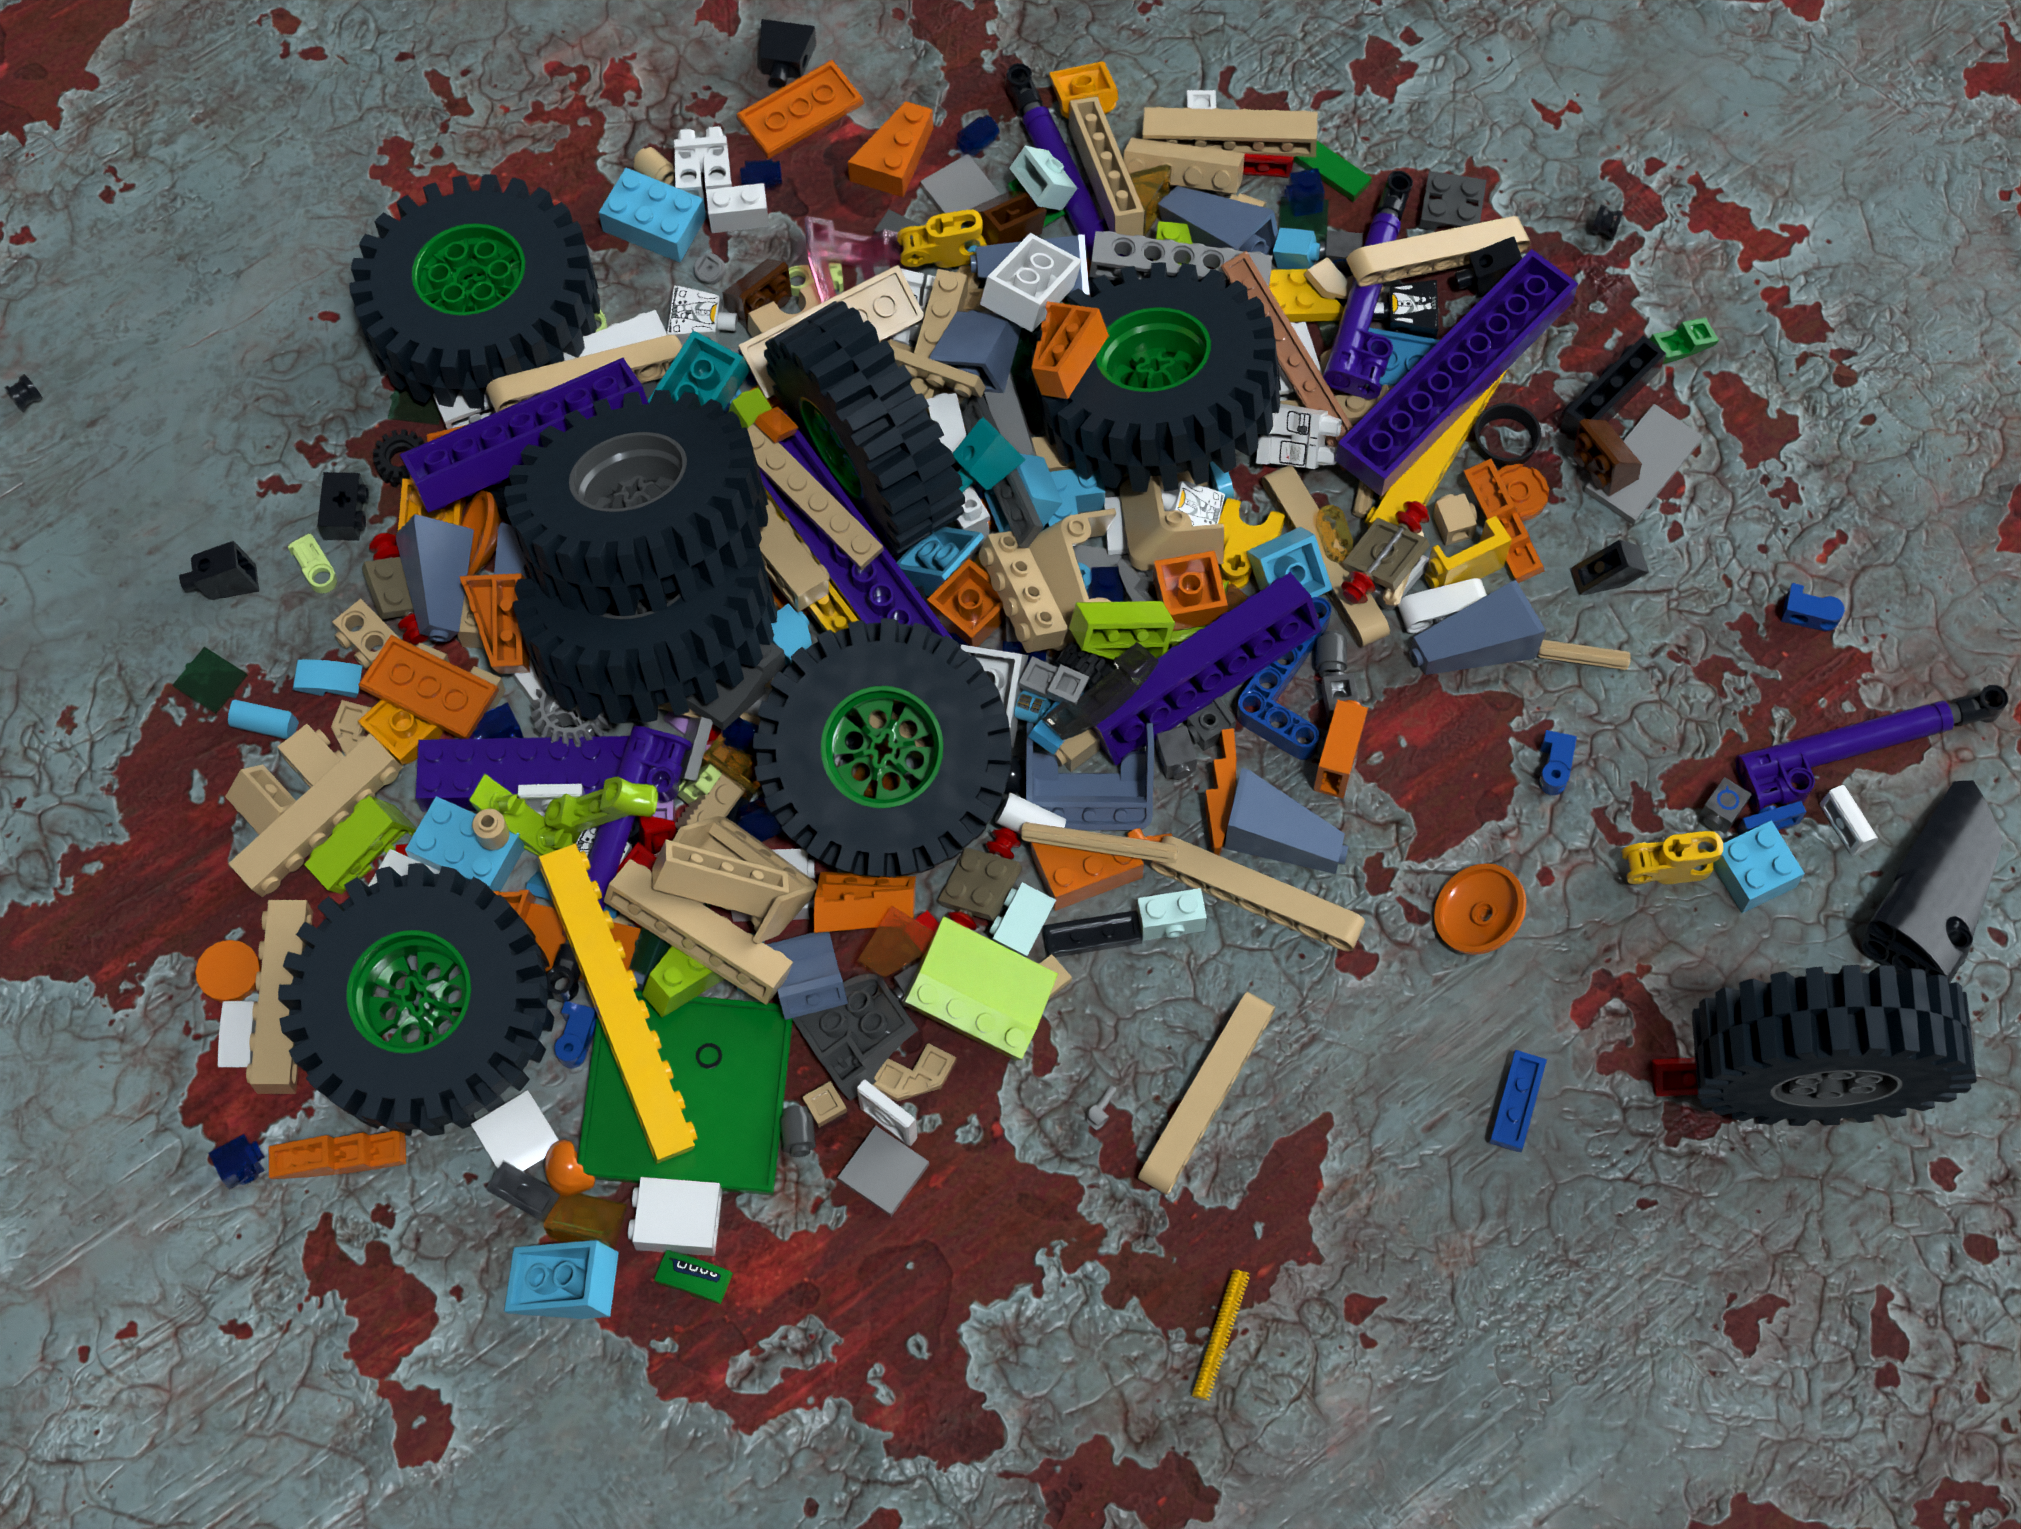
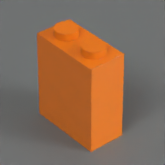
M1337 700L1318 766L1313 791L1344 799L1362 736L1368 707H1364L1359 702L1353 700Z

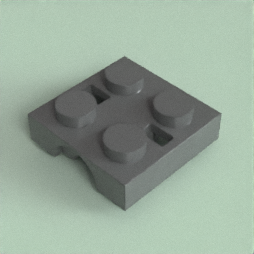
M1429 171L1420 228L1436 230L1437 227H1444L1445 225L1458 228L1480 223L1486 180ZM1429 195L1442 197V199H1429ZM1466 201L1477 202L1478 206L1468 204Z

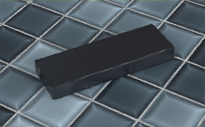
M1137 910L1043 925L1048 957L1051 954L1056 958L1137 945L1143 942Z

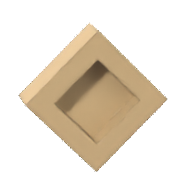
M831 1081L802 1097L804 1104L818 1127L847 1112L846 1106Z

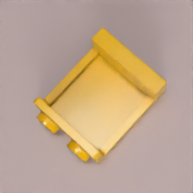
M1497 516L1485 521L1480 542L1451 557H1446L1439 545L1432 547L1428 568L1425 573L1426 582L1431 589L1469 579H1481L1504 568L1512 539Z

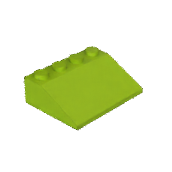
M943 916L900 1004L1018 1061L1023 1059L1035 1034L1058 973Z

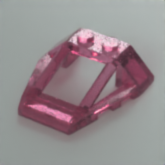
M807 216L805 218V235L808 263L821 303L836 296L828 262L862 267L865 281L875 276L873 267L890 265V268L899 265L900 269L907 270L908 267L903 265L900 260L903 246L897 241L898 232L883 229L869 237L834 231L832 220Z

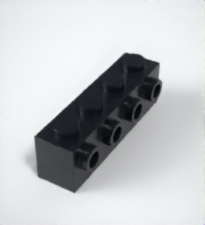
M1644 335L1634 345L1630 344L1614 364L1611 363L1605 368L1601 377L1595 383L1591 382L1576 401H1571L1562 412L1564 418L1561 429L1576 440L1578 424L1582 419L1606 420L1609 422L1660 372L1667 353Z

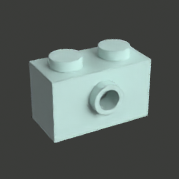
M1024 146L1009 168L1037 206L1062 211L1078 189L1063 170V164L1054 158L1049 150Z
M1023 882L1018 890L1012 887L1004 902V905L1009 907L1004 918L997 915L989 933L994 935L992 941L1027 957L1056 900Z
M1201 888L1141 897L1137 900V913L1143 941L1164 937L1175 938L1184 934L1205 931L1207 916Z

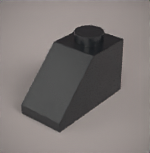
M1620 539L1571 568L1579 593L1583 596L1625 587L1649 573L1640 546Z

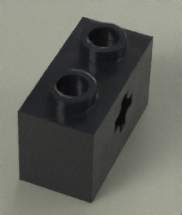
M323 472L317 524L323 540H360V531L366 527V514L363 511V504L368 502L369 499L368 485L364 484L360 473Z

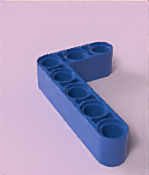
M1322 597L1312 598L1316 613L1323 616L1318 619L1322 631L1278 659H1286L1291 664L1281 665L1276 660L1256 673L1240 695L1236 718L1243 727L1300 760L1309 759L1315 754L1319 740V731L1309 721L1278 704L1277 700L1316 646V639L1322 636L1328 628L1331 605ZM1268 682L1274 685V688L1266 689L1260 684ZM1247 706L1256 707L1258 711L1250 713L1247 712L1244 708ZM1280 722L1284 727L1274 728L1271 723ZM1305 737L1309 739L1311 743L1301 744L1297 741V739Z

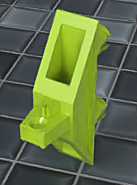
M486 774L483 775L469 800L478 813L484 809L499 811L505 819L509 832L515 835L519 833V839L524 843L523 848L539 857L576 843V841L572 842L571 833H563L564 829L558 830L548 826L545 823V818L529 807L525 799L517 798L518 794H512Z

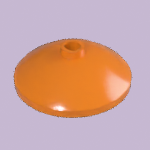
M484 490L479 491L473 497L461 523L463 527L474 529L467 576H474L484 568L497 548L498 528L501 523L500 515L493 495Z
M1477 864L1461 870L1446 883L1436 901L1434 920L1440 937L1454 950L1469 955L1485 954L1500 948L1515 935L1523 922L1526 912L1524 888L1511 871L1496 864ZM1492 914V916L1485 921L1486 917Z

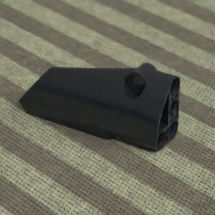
M1974 780L1954 781L1901 864L1893 886L1868 924L1862 942L1863 951L1867 956L1886 966H1895V970L1901 973L1911 968L1925 971L1926 977L1937 974L1948 977L1949 984L1968 956L2003 843L1994 816Z

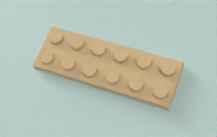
M899 265L738 345L760 390L767 400L775 396L772 388L775 382L767 373L766 365L769 363L764 357V350L767 349L765 342L830 303L843 301L849 309L851 307L857 309L863 322L869 320L876 328L879 341L881 342L923 321L925 315Z

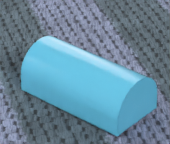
M235 699L232 700L228 713V725L230 727L288 739L292 736L299 724L298 719L289 711Z

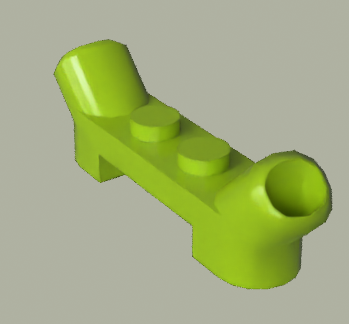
M618 776L605 780L603 789L578 798L572 797L567 793L560 798H554L546 809L545 823L558 830L564 829L563 833H571L572 842H575L582 831L629 815L651 817L656 812L658 790L651 784L631 783Z

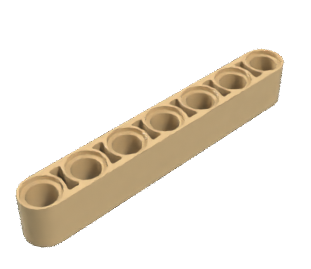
M1511 216L1361 247L1351 252L1346 260L1358 285L1364 287L1469 265V255L1472 252L1515 236L1520 253L1527 249L1531 242L1519 218Z
M665 335L499 377L487 385L486 393L495 411L499 412L620 358L625 359L640 383H645L663 378L683 345L676 335Z
M1287 465L1262 476L1264 490L1276 511L1285 514L1284 524L1290 532L1302 527L1315 534L1333 590L1326 592L1357 645L1362 648L1390 634L1388 622L1371 593H1365L1368 601L1364 604L1359 602L1358 604L1351 603L1344 597L1341 584L1344 581L1351 582L1349 577L1350 571L1345 570L1343 565L1347 554L1294 467Z
M1163 837L1162 843L1178 846V857L1176 863L1152 860L1150 865L1156 872L1192 888H1201V891L1332 947L1348 952L1353 951L1365 924L1364 918L1359 914L1176 837Z
M1248 991L1244 994L1144 1164L1138 1177L1139 1180L1166 1195L1170 1193L1275 1011V1006Z

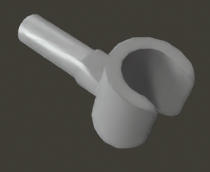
M1110 1085L1098 1104L1092 1106L1089 1110L1087 1122L1095 1130L1102 1128L1109 1119V1116L1103 1110L1116 1091L1114 1086Z

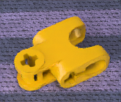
M974 209L932 216L926 225L909 226L901 229L897 233V241L903 246V251L900 254L901 263L907 267H918L923 264L934 263L941 268L970 264V255H975V252H969L965 247L972 245L987 246L981 235L983 221L980 214ZM966 221L975 222L970 228H961L962 224Z
M1227 498L1218 524L1224 525V557L1220 574L1223 583L1229 580L1228 589L1236 591L1247 585L1253 570L1247 551L1281 536L1285 514L1271 511L1267 520L1261 525H1248L1240 519L1239 508L1241 501Z
M1702 831L1672 835L1664 842L1629 845L1621 850L1622 858L1628 860L1630 872L1626 875L1627 881L1630 884L1658 881L1659 883L1669 885L1707 879L1713 871V862L1717 861L1723 852V842L1716 832ZM1704 841L1709 842L1714 846V851L1708 852L1705 849H1698V845ZM1700 865L1705 866V869L1701 871L1694 869Z

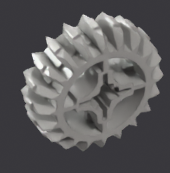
M536 689V695L539 699L532 700V706L535 710L531 712V716L536 721L534 725L536 730L540 733L542 732L541 736L543 738L551 737V743L558 741L559 737H562V742L567 744V746L569 745V739H573L575 746L581 747V737H585L586 741L593 740L592 737L605 736L602 729H612V724L609 721L605 708L595 720L589 719L588 721L587 718L582 716L578 704L576 705L578 717L575 716L573 711H569L559 704L553 707V711L550 712L552 703L557 698L556 694L549 696L545 690ZM566 725L577 726L574 728H563Z

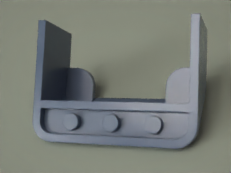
M1027 723V801L1065 818L1066 824L1064 828L1076 830H1134L1140 828L1142 830L1151 823L1153 817L1154 777L1153 723H1146V751H1134L1126 754L1121 760L1120 773H1058V762L1053 754L1047 751H1033V740L1028 737L1033 729V723Z

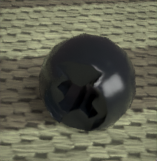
M1011 755L1010 776L1004 794H1009V792L1018 794L1026 789L1025 761L1017 756Z

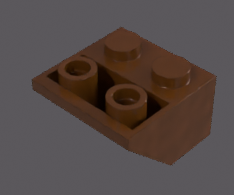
M1009 191L970 208L978 211L982 218L983 229L981 235L987 245L1014 243L1023 237H1027L1030 233L1034 235L1042 234L1047 213L1045 207L1037 206L1027 191ZM966 221L970 227L975 224L973 221Z
M766 259L722 292L725 309L729 313H737L738 322L746 330H748L749 312L773 301L778 308H781L792 297L789 268L785 262Z
M1582 419L1579 421L1573 455L1578 465L1585 467L1591 474L1596 487L1603 489L1608 496H1611L1639 480L1642 463L1606 420Z

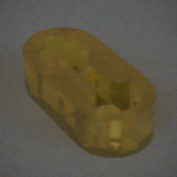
M1326 505L1318 512L1316 527L1327 558L1333 562L1340 563L1352 551L1353 539L1343 511L1338 506ZM1326 516L1336 520L1334 529L1331 528L1329 521H1325ZM1335 538L1338 539L1340 546H1344L1343 551L1339 552L1338 548L1334 547Z

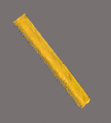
M1232 1271L1231 1281L1228 1283L1230 1285L1227 1286V1293H1225L1223 1304L1221 1305L1222 1308H1220L1218 1320H1216V1328L1213 1329L1214 1332H1212L1210 1343L1204 1356V1363L1201 1365L1200 1375H1198L1195 1391L1192 1392V1397L1209 1401L1207 1396L1211 1397L1208 1392L1212 1393L1209 1389H1213L1211 1384H1215L1212 1380L1216 1381L1213 1377H1217L1215 1373L1219 1372L1216 1370L1220 1369L1217 1365H1221L1219 1361L1223 1360L1220 1358L1224 1357L1221 1353L1225 1354L1223 1349L1226 1350V1347L1224 1345L1227 1346L1228 1344L1225 1341L1229 1342V1339L1226 1338H1230L1228 1333L1231 1334V1331L1229 1329L1233 1330L1230 1326H1234V1324L1231 1322H1235L1233 1318L1237 1317L1234 1314H1238L1235 1310L1239 1311L1237 1306L1240 1307L1241 1304H1238V1302H1242L1239 1298L1243 1299V1296H1240L1241 1294L1244 1295L1242 1291H1245V1288L1243 1287H1247L1244 1283L1248 1284L1246 1280H1249L1247 1275L1250 1274L1248 1272Z

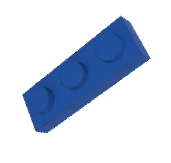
M1515 1050L1491 1134L1490 1144L1522 1152L1547 1059Z

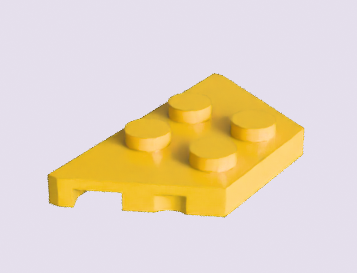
M1307 269L1271 270L1269 288L1289 322L1341 320L1344 307L1336 299L1333 300L1321 296L1304 276Z

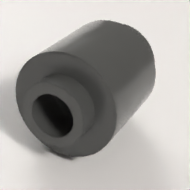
M1327 631L1316 639V668L1322 678L1333 672H1344L1347 669V639L1339 632Z
M793 1106L782 1111L783 1117L780 1119L784 1151L791 1153L792 1157L809 1155L810 1151L816 1147L813 1116L809 1114V1110L805 1106Z

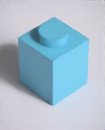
M1280 228L1273 249L1277 268L1307 270L1314 265V261L1319 260L1320 243H1317L1314 231Z

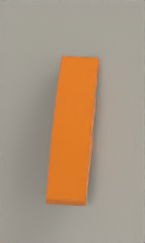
M1490 458L1464 470L1466 479L1485 520L1497 516L1512 539L1506 563L1517 583L1544 572V566L1492 459Z
M1234 728L1221 730L1220 747L1222 759L1213 760L1212 768L1215 789L1206 790L1204 798L1212 853L1219 856L1226 840L1236 788L1237 756Z
M389 1131L374 1135L362 1132L336 1138L323 1135L269 1146L270 1179L338 1175L406 1164L405 1133L399 1131Z

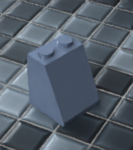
M977 310L956 312L929 359L979 376L986 387L984 392L1004 393L1021 329L1018 324L999 314L982 313Z

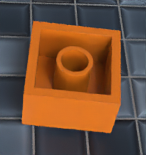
M1215 550L1154 561L1153 581L1158 601L1164 603L1175 621L1173 631L1210 625L1227 612L1228 603Z
M970 558L927 599L928 606L944 628L963 645L978 647L1006 620L1003 603L997 591L992 587L990 576Z

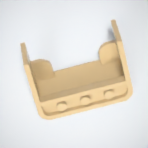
M1189 471L1177 473L1178 483L1181 481L1194 483ZM1150 476L1147 492L1132 491L1130 477L1121 484L1120 500L1130 563L1134 568L1153 570L1154 561L1214 550L1218 564H1223V524L1192 526L1191 518L1185 512L1179 510L1164 511L1161 489L1164 488L1161 476ZM1208 481L1198 485L1208 486Z
M1115 508L1070 515L1041 531L1029 546L1068 629L1076 602H1111L1101 597L1089 599L1073 546L1084 544L1088 538L1105 535L1116 515ZM1070 629L1060 646L1054 648L1055 650L1063 651L1068 643H1077Z
M717 816L682 826L673 839L677 843L788 872L789 893L776 898L765 918L757 916L751 918L754 930L756 931L752 940L757 944L780 935L808 903L817 889V884L810 877L727 818Z

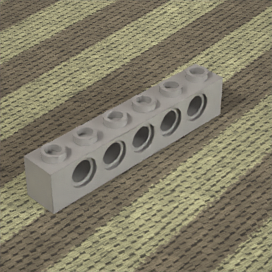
M1096 231L1089 277L1097 278L1105 274L1109 280L1122 281L1121 269L1135 266L1140 280L1151 277V263L1166 262L1168 277L1176 278L1181 267L1177 262L1196 265L1198 280L1201 282L1211 270L1207 266L1223 273L1220 268L1221 265L1244 251H1237L1229 247H1208L1200 243H1180L1171 239H1151L1142 235H1122L1113 231ZM1257 251L1248 252L1269 287L1273 255H1266ZM1118 254L1126 255V257H1121ZM1148 258L1155 259L1156 261H1150ZM1224 275L1225 286L1227 288L1230 285V283Z

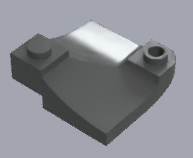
M772 642L771 645L760 644L763 658L756 667L741 664L744 675L742 682L733 688L718 679L715 683L719 698L706 704L697 693L686 697L688 708L703 718L712 720L715 726L724 731L766 693L765 684L778 671L780 672L786 667L784 650Z
M879 974L858 975L843 982L848 1004L792 1019L839 1089L850 1101L858 1096L857 1087L864 1079L870 1084L876 1082L874 1077L885 1061L903 1042L918 1031V1028L895 997L891 988Z

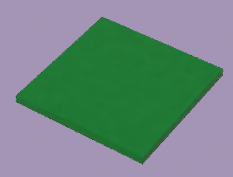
M634 990L637 1000H644L650 1018L645 1020L649 1030H655L659 1037L662 1048L658 1049L661 1061L667 1060L671 1067L674 1078L669 1081L673 1091L679 1090L684 1100L686 1109L681 1110L686 1122H692L698 1137L697 1140L693 1141L695 1146L692 1151L656 1164L597 1015L578 1155V1164L583 1165L584 1173L594 1176L597 1180L640 1183L641 1177L720 1183L722 1191L774 1196L781 1134L780 1119L783 1116L782 1111L793 1018L785 1020L781 1004L768 1003L765 1005L762 1002L696 996L671 1013L661 1017L642 995L643 991ZM706 1043L717 1045L722 1052L721 1063L713 1069L701 1067L696 1059L697 1050ZM707 1047L701 1051L699 1057L702 1063L710 1065L717 1061L719 1054L716 1049Z

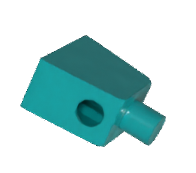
M984 417L977 422L953 452L954 459L962 466L957 472L963 484L959 488L962 493L975 480L986 490L991 489L1026 460Z

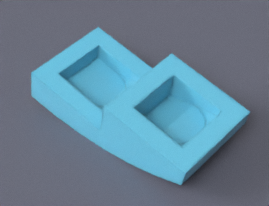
M297 660L292 690L323 696L325 692L356 698L359 693L358 684L361 679L362 665L329 660Z

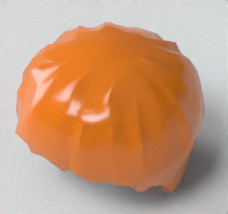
M564 1139L552 1144L546 1153L544 1167L547 1181L553 1191L560 1196H572L594 1188L595 1177L584 1173L583 1165L578 1164V1155L573 1143L570 1140Z

